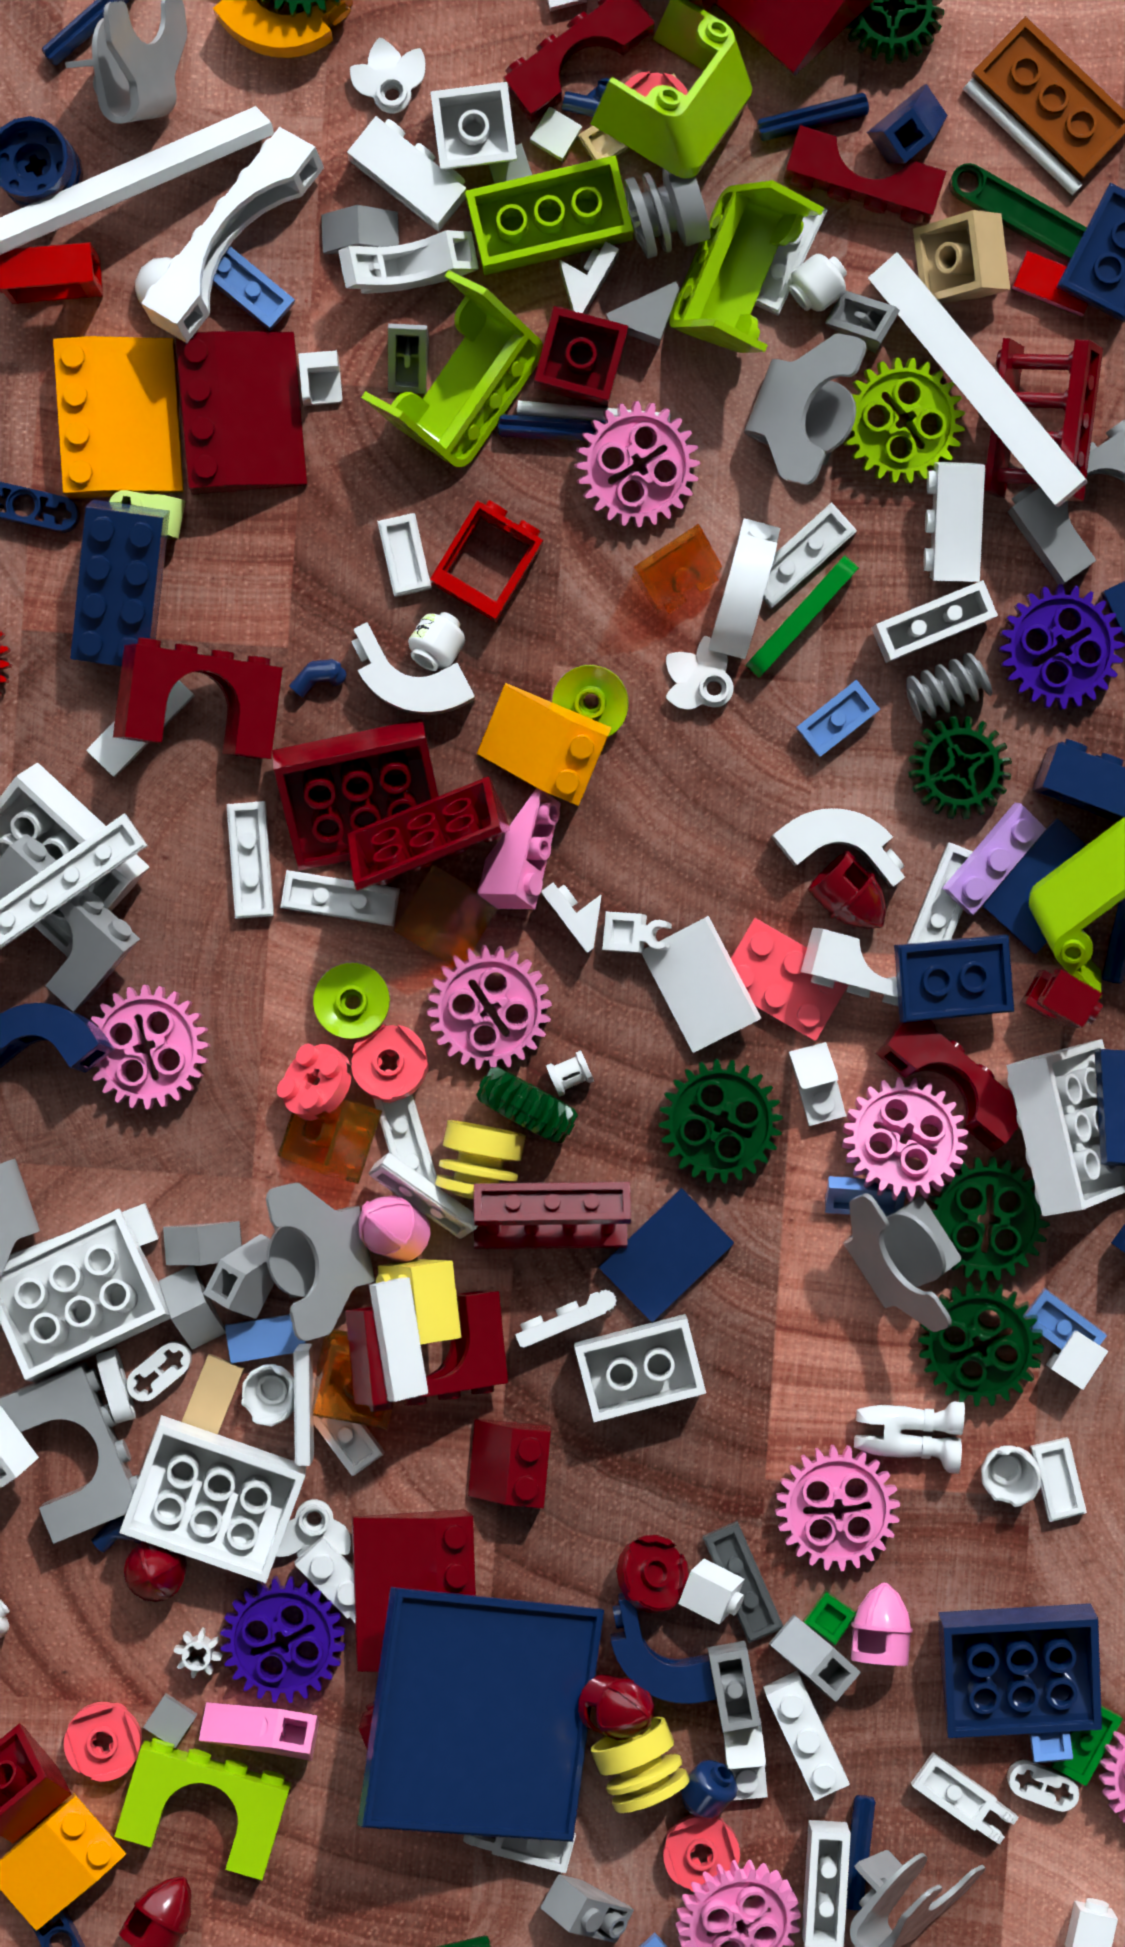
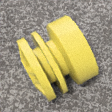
M448 1120L443 1146L459 1153L457 1159H441L439 1167L453 1170L455 1174L454 1176L437 1175L435 1185L454 1193V1195L474 1199V1184L499 1183L500 1180L517 1181L518 1175L502 1168L503 1161H521L526 1135L480 1124Z
M653 1717L650 1728L643 1735H637L626 1740H614L605 1736L591 1747V1753L600 1774L604 1776L618 1774L606 1786L608 1794L616 1795L612 1800L616 1812L628 1813L654 1806L673 1796L689 1783L690 1779L686 1769L679 1768L682 1765L681 1756L678 1754L663 1755L674 1745V1739L665 1718Z

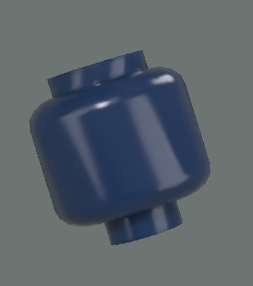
M704 1760L688 1774L689 1783L680 1790L683 1804L691 1814L710 1819L717 1817L736 1798L738 1787L733 1772L725 1764L713 1760Z

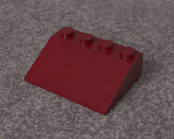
M716 0L714 4L795 76L874 0Z
M198 332L193 335L188 343L176 337L188 485L193 495L307 485L294 332Z
M423 719L272 750L273 769L298 871L351 860L347 833L439 796Z
M487 776L347 833L353 882L356 890L366 889L376 884L386 885L394 881L401 874L411 870H423L429 867L433 861L446 856L460 855L470 846L483 841H495L503 833L510 831L506 812L490 777Z
M465 1509L352 1516L357 1671L379 1672L391 1587L476 1595L473 1515Z

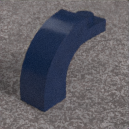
M29 1003L10 1008L0 1014V1068L25 1048L40 1041H50L58 1049L70 1068L84 1073L115 1050L105 1034L93 1022L80 1014L56 1005Z
M619 1593V1605L612 1606L616 1628H624L625 1631L610 1634L617 1661L626 1675L635 1684L647 1690L652 1696L665 1701L692 1704L716 1700L708 1654L684 1659H671L656 1653L648 1646L642 1636L637 1609L626 1600L623 1593Z

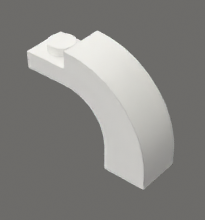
M445 230L428 238L403 245L389 247L348 246L338 250L345 287L348 289H361L362 294L394 292L447 281L448 279L445 277V274L448 270L463 276L479 269L471 231Z
M743 519L727 583L714 624L709 650L742 659L746 658L769 579L781 528Z
M367 622L354 629L358 638L351 642L362 662L368 658L371 664L357 671L370 690L390 706L412 714L437 715L454 711L476 700L458 663L430 676H408L397 671L387 661Z
M833 808L812 811L793 819L771 836L794 866L798 865L822 846L844 844L862 853L889 887H894L905 878L900 871L905 867L900 858L893 850L889 849L885 852L882 848L893 836L878 822L858 812Z

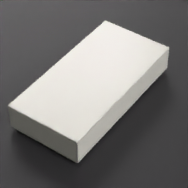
M415 513L377 521L394 597L432 589Z
M1065 1437L1030 1446L1032 1456L1035 1458L1041 1472L1040 1490L1048 1521H1057L1087 1513L1069 1438Z

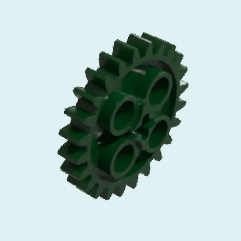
M714 1059L712 1070H708L701 1061L698 1064L699 1074L694 1075L686 1068L684 1070L687 1077L685 1083L677 1079L673 1080L674 1085L678 1089L676 1094L671 1092L664 1093L666 1098L672 1103L671 1106L659 1107V1111L669 1115L668 1120L658 1123V1127L669 1129L670 1132L661 1138L662 1143H674L675 1146L668 1152L669 1157L678 1154L683 1156L678 1164L680 1169L686 1167L689 1163L693 1165L692 1177L695 1178L701 1170L706 1171V1181L710 1183L714 1174L719 1173L724 1184L727 1183L728 1173L733 1172L740 1181L742 1180V1168L746 1167L753 1174L756 1173V1167L753 1163L756 1159L767 1164L768 1159L763 1153L765 1148L770 1150L777 1149L769 1139L770 1136L782 1135L780 1130L772 1127L773 1122L783 1119L782 1115L772 1113L771 1110L780 1101L778 1099H767L766 1096L773 1089L772 1085L762 1088L758 1086L763 1077L761 1073L751 1079L748 1077L750 1066L745 1065L740 1072H736L734 1060H730L726 1069H722L719 1060ZM707 1085H717L722 1091V1099L715 1106L705 1105L701 1100V1092ZM742 1102H752L757 1112L755 1118L749 1123L738 1121L735 1113L737 1106ZM696 1104L715 1115H720L722 1110L726 1111V1119L750 1131L751 1137L745 1138L726 1127H721L719 1131H714L715 1124L711 1120L691 1111L689 1106ZM691 1119H699L705 1125V1133L698 1140H690L684 1134L685 1124ZM726 1136L736 1137L739 1141V1151L732 1157H724L719 1152V1142Z
M993 1156L989 1157L986 1166H983L979 1157H974L973 1168L969 1169L963 1162L959 1169L960 1173L958 1175L955 1174L952 1182L949 1181L947 1185L944 1184L940 1195H929L928 1199L936 1204L935 1209H931V1211L961 1256V1261L951 1269L954 1271L963 1264V1276L967 1278L976 1269L980 1281H984L987 1272L991 1271L994 1279L998 1281L1001 1279V1269L1005 1268L1010 1275L1014 1276L1016 1275L1015 1263L1018 1262L1027 1268L1029 1266L1025 1258L1027 1253L1039 1256L1040 1253L1033 1244L1035 1241H1047L1038 1231L1039 1228L1049 1227L1050 1223L1040 1219V1214H1042L1041 1208L1036 1201L1035 1191H1031V1188L1035 1185L1034 1179L1031 1177L1025 1181L1022 1180L1025 1172L1023 1167H1019L1011 1173V1161L1005 1160L1000 1168H997L996 1158ZM991 1184L993 1186V1193L989 1212L996 1216L995 1222L988 1223V1249L983 1253L981 1251V1244L985 1226L978 1221V1216L985 1215L986 1187ZM974 1187L979 1193L978 1203L972 1208H965L960 1202L961 1193L966 1188ZM1006 1191H1013L1017 1196V1204L1014 1209L1004 1212L999 1207V1197ZM963 1226H972L976 1233L973 1243L968 1246L959 1245L957 1241L959 1229ZM1003 1229H1009L1014 1237L1012 1245L1007 1249H998L995 1244L997 1233Z
M970 1281L967 1283L966 1293L964 1294L954 1286L951 1290L952 1300L942 1294L939 1296V1300L950 1315L952 1324L949 1327L957 1326L965 1332L966 1338L962 1342H951L945 1335L946 1329L933 1332L921 1324L925 1330L930 1332L921 1334L918 1338V1342L929 1345V1347L924 1348L919 1353L920 1358H931L924 1371L925 1373L933 1371L938 1373L933 1381L934 1386L944 1381L948 1384L945 1391L946 1396L952 1394L954 1390L959 1391V1402H964L967 1396L971 1395L973 1396L974 1405L978 1407L981 1398L987 1396L990 1405L994 1406L997 1394H1001L1006 1401H1010L1011 1387L1019 1393H1022L1024 1390L1021 1378L1030 1382L1034 1380V1374L1028 1367L1040 1368L1041 1361L1032 1355L1043 1353L1044 1345L1034 1342V1340L1043 1336V1330L1031 1328L1038 1321V1316L1025 1315L1029 1307L1028 1301L1018 1306L1015 1304L1016 1291L1012 1292L1007 1298L1002 1296V1284H999L995 1292H989L988 1282L984 1281L981 1290L975 1291ZM992 1310L999 1315L1000 1323L993 1327L986 1326L980 1321V1313ZM1006 1328L1012 1329L1011 1334L990 1340L986 1351H983L978 1346L957 1359L950 1358V1354L972 1347L977 1336L982 1341H986ZM1005 1344L1011 1345L1017 1351L1018 1356L1011 1361L1002 1360L997 1355V1348ZM970 1360L976 1361L981 1365L983 1372L976 1377L968 1376L963 1371L962 1364Z

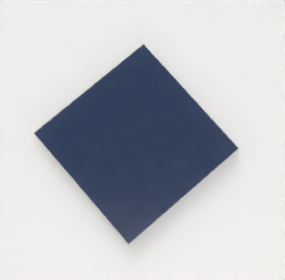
M391 1587L357 1825L362 1828L573 1842L588 1728L582 1723L578 1712L579 1698L582 1689L596 1675L604 1609ZM589 1706V1707H588V1710H587L589 1719H590L591 1706Z

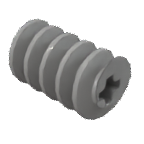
M971 653L963 655V665L957 659H951L948 663L949 671L942 664L935 666L934 676L928 670L921 671L920 682L914 676L907 677V697L911 709L920 724H922L923 711H926L932 719L936 718V706L938 705L946 713H950V700L954 699L961 708L964 707V695L967 693L975 702L979 701L978 689L983 688L989 696H992L993 691L986 671L980 661Z

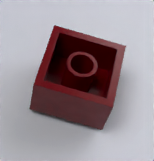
M554 306L534 378V389L608 408L629 326Z

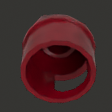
M845 851L836 857L809 885L807 891L829 912L828 915L831 918L835 917L844 924L864 929L881 928L884 925L887 909L883 891L877 883L875 875L872 872L868 873L849 851Z
M142 1542L130 1552L125 1561V1582L134 1595L145 1601L159 1602L167 1600L178 1592L184 1582L187 1568L186 1557L168 1549Z
M598 1675L589 1680L582 1689L578 1712L582 1723L589 1730L605 1734L614 1740H626L637 1735H643L650 1728L654 1703L651 1694L635 1684L633 1680L610 1675ZM589 1706L597 1708L596 1719L599 1728H596L589 1719L587 1713Z
M183 1876L174 1877L148 1888L140 1898H136L133 1910L119 1931L120 1937L132 1947H177L183 1935L188 1932L187 1926L191 1917V1889L187 1879Z

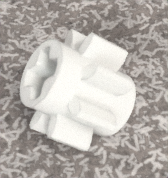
M202 1628L199 1634L194 1637L190 1632L186 1631L183 1634L186 1646L176 1645L174 1648L175 1653L182 1654V1660L177 1668L181 1669L186 1666L191 1670V1678H195L198 1671L203 1669L207 1674L211 1675L213 1666L210 1661H220L223 1656L222 1653L214 1651V1646L218 1643L219 1637L208 1638L205 1636V1628ZM193 1646L197 1650L201 1648L206 1650L203 1659L200 1656L193 1658L190 1655Z

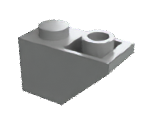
M259 1234L220 1259L203 1294L229 1310L257 1319L274 1285L267 1266V1248L270 1238Z
M795 1615L791 1616L769 1642L772 1648L823 1694L835 1702L838 1701L861 1673L833 1646Z
M558 1874L540 1907L568 1932L616 1943L620 1935L625 1931L627 1922L634 1911L629 1905L589 1883Z

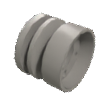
M663 169V186L657 188L654 179L647 172L642 175L645 191L641 193L634 177L624 180L627 208L634 229L633 235L642 247L647 259L657 256L655 242L657 237L665 253L672 251L671 233L676 231L686 247L710 239L707 213L696 177L680 178Z

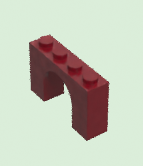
M138 638L137 644L124 645L113 738L146 743H162L169 693L178 680L189 673L197 672L208 676L216 682L226 699L227 720L222 754L252 759H271L282 667L270 666L271 659L265 657L248 656L247 662L234 660L235 653L222 650H211V656L197 654L198 647L192 645L175 644L174 650L161 648L160 640Z
M477 1290L456 1294L461 1338L451 1339L449 1352L442 1365L433 1373L426 1375L428 1394L400 1400L404 1401L405 1406L426 1404L427 1397L438 1395V1400L460 1398V1391L470 1389L471 1394L494 1392V1385L508 1383L499 1291ZM373 1306L345 1310L354 1403L369 1405L370 1411L393 1409V1402L387 1399Z

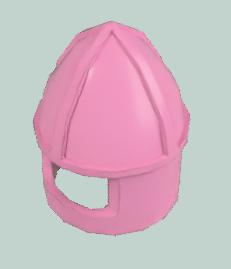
M383 1196L375 1198L370 1202L367 1201L362 1206L358 1221L359 1237L367 1249L373 1253L383 1255L392 1261L404 1263L418 1257L428 1245L431 1233L427 1216L402 1197Z
M881 1583L869 1591L857 1609L854 1622L851 1623V1627H853L851 1660L879 1665L907 1666L909 1661L910 1633L913 1632V1628L910 1626L909 1614L899 1593L888 1583Z

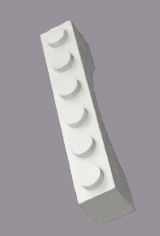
M281 127L277 129L271 138L263 143L259 154L248 167L240 172L237 182L226 196L218 200L214 211L203 225L196 228L189 243L179 255H176L171 260L167 271L160 280L148 289L145 299L141 304L153 324L186 343L189 342L210 315V294L213 278L223 255L233 240L250 223L265 212L285 202L302 197L324 169L315 146Z

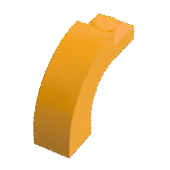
M221 0L213 7V10L220 24L243 46L266 56L292 58L313 53L331 43L333 37L328 25L330 23L337 25L343 21L351 12L349 7L353 5L352 0H340V5L337 6L331 0L325 2L326 13L323 14L318 6L315 5L312 6L311 17H307L305 11L296 14L295 17L276 14L265 9L257 0Z

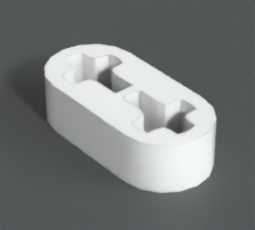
M170 1341L159 1348L128 1376L126 1384L130 1396L138 1401H149L183 1375L192 1362V1353L189 1347L180 1341ZM170 1349L171 1352L175 1353L180 1350L184 1355L180 1359L183 1366L178 1368L176 1365H172L164 1372L160 1365L168 1359L166 1351ZM155 1370L159 1377L151 1383L153 1391L149 1393L148 1390L144 1389L139 1392L135 1387L139 1382L136 1376L140 1374L142 1377H147Z
M117 1349L98 1353L96 1355L97 1365L115 1423L118 1424L135 1419L136 1413L133 1399L127 1390V1378Z
M1029 1760L1016 1761L1008 1769V1784L1014 1794L1021 1798L1061 1812L1072 1809L1079 1800V1790L1073 1779L1059 1771L1038 1763L1033 1764ZM1026 1770H1030L1031 1777L1040 1782V1784L1036 1786L1026 1783L1024 1788H1021L1016 1776L1017 1774L1024 1775ZM1062 1783H1065L1070 1795L1069 1797L1062 1796L1060 1801H1056L1054 1793L1047 1790L1046 1787L1049 1785L1054 1788H1060Z

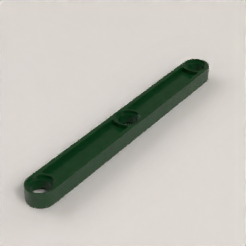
M972 163L962 164L955 169L949 182L950 191L958 200L977 211L1001 213L1002 223L1005 227L1065 261H1070L1087 227L978 165ZM969 172L976 176L978 180L977 189L972 192L962 191L957 185V177L960 174Z

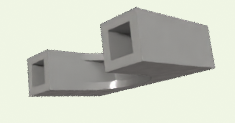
M1123 420L1106 432L1109 439L1097 447L1094 442H1091L1087 476L1106 474L1116 477L1125 483V420ZM1031 485L1012 498L1015 505L1007 513L1058 585L1066 583L1097 561L1070 521L1068 500L1057 507L1041 487L1034 491Z
M28 834L11 844L0 857V900L56 861L47 852L42 843L33 839ZM87 889L59 908L70 925L73 945L67 960L45 985L73 1012L95 994L140 940L125 921L117 918L104 906L103 901L96 894L89 892Z
M86 1362L0 1397L1 1407L20 1432L50 1420H70L84 1427L96 1443L99 1459L98 1467L92 1480L81 1488L44 1502L39 1507L53 1544L125 1515L139 1478L138 1475L132 1476L127 1463L131 1461L127 1444L123 1439L118 1441L113 1426L117 1424L112 1417L109 1404L103 1405L98 1391L102 1390L99 1375L95 1368L89 1370Z

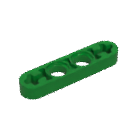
M844 555L745 666L760 678L854 575L859 567Z

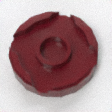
M660 1535L639 1537L625 1546L618 1559L616 1572L618 1584L624 1597L636 1609L647 1613L663 1612L674 1607L680 1600L689 1577L688 1564L683 1553L679 1554L678 1550L674 1547L677 1545L668 1538Z

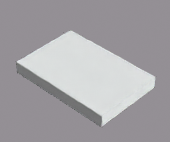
M709 916L660 940L661 942L669 943V949L658 950L650 946L644 949L642 955L693 1053L761 1019Z

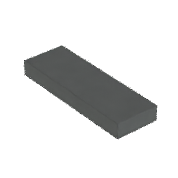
M738 1521L703 1535L714 1564L745 1579L740 1593L744 1595V1599L736 1614L748 1642H753L780 1630L783 1627L782 1621Z

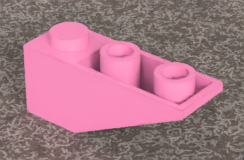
M538 788L535 789L510 824V831L502 835L485 860L477 894L497 909L536 908L538 896L543 886L542 879L547 859L551 854V842L555 826L560 816L559 809L561 803L550 794Z
M206 1702L199 1742L312 1761L319 1720L317 1715L283 1709Z

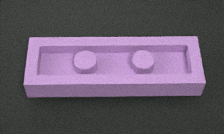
M1014 803L942 889L967 914L974 915L1043 834L1046 828L1021 803Z

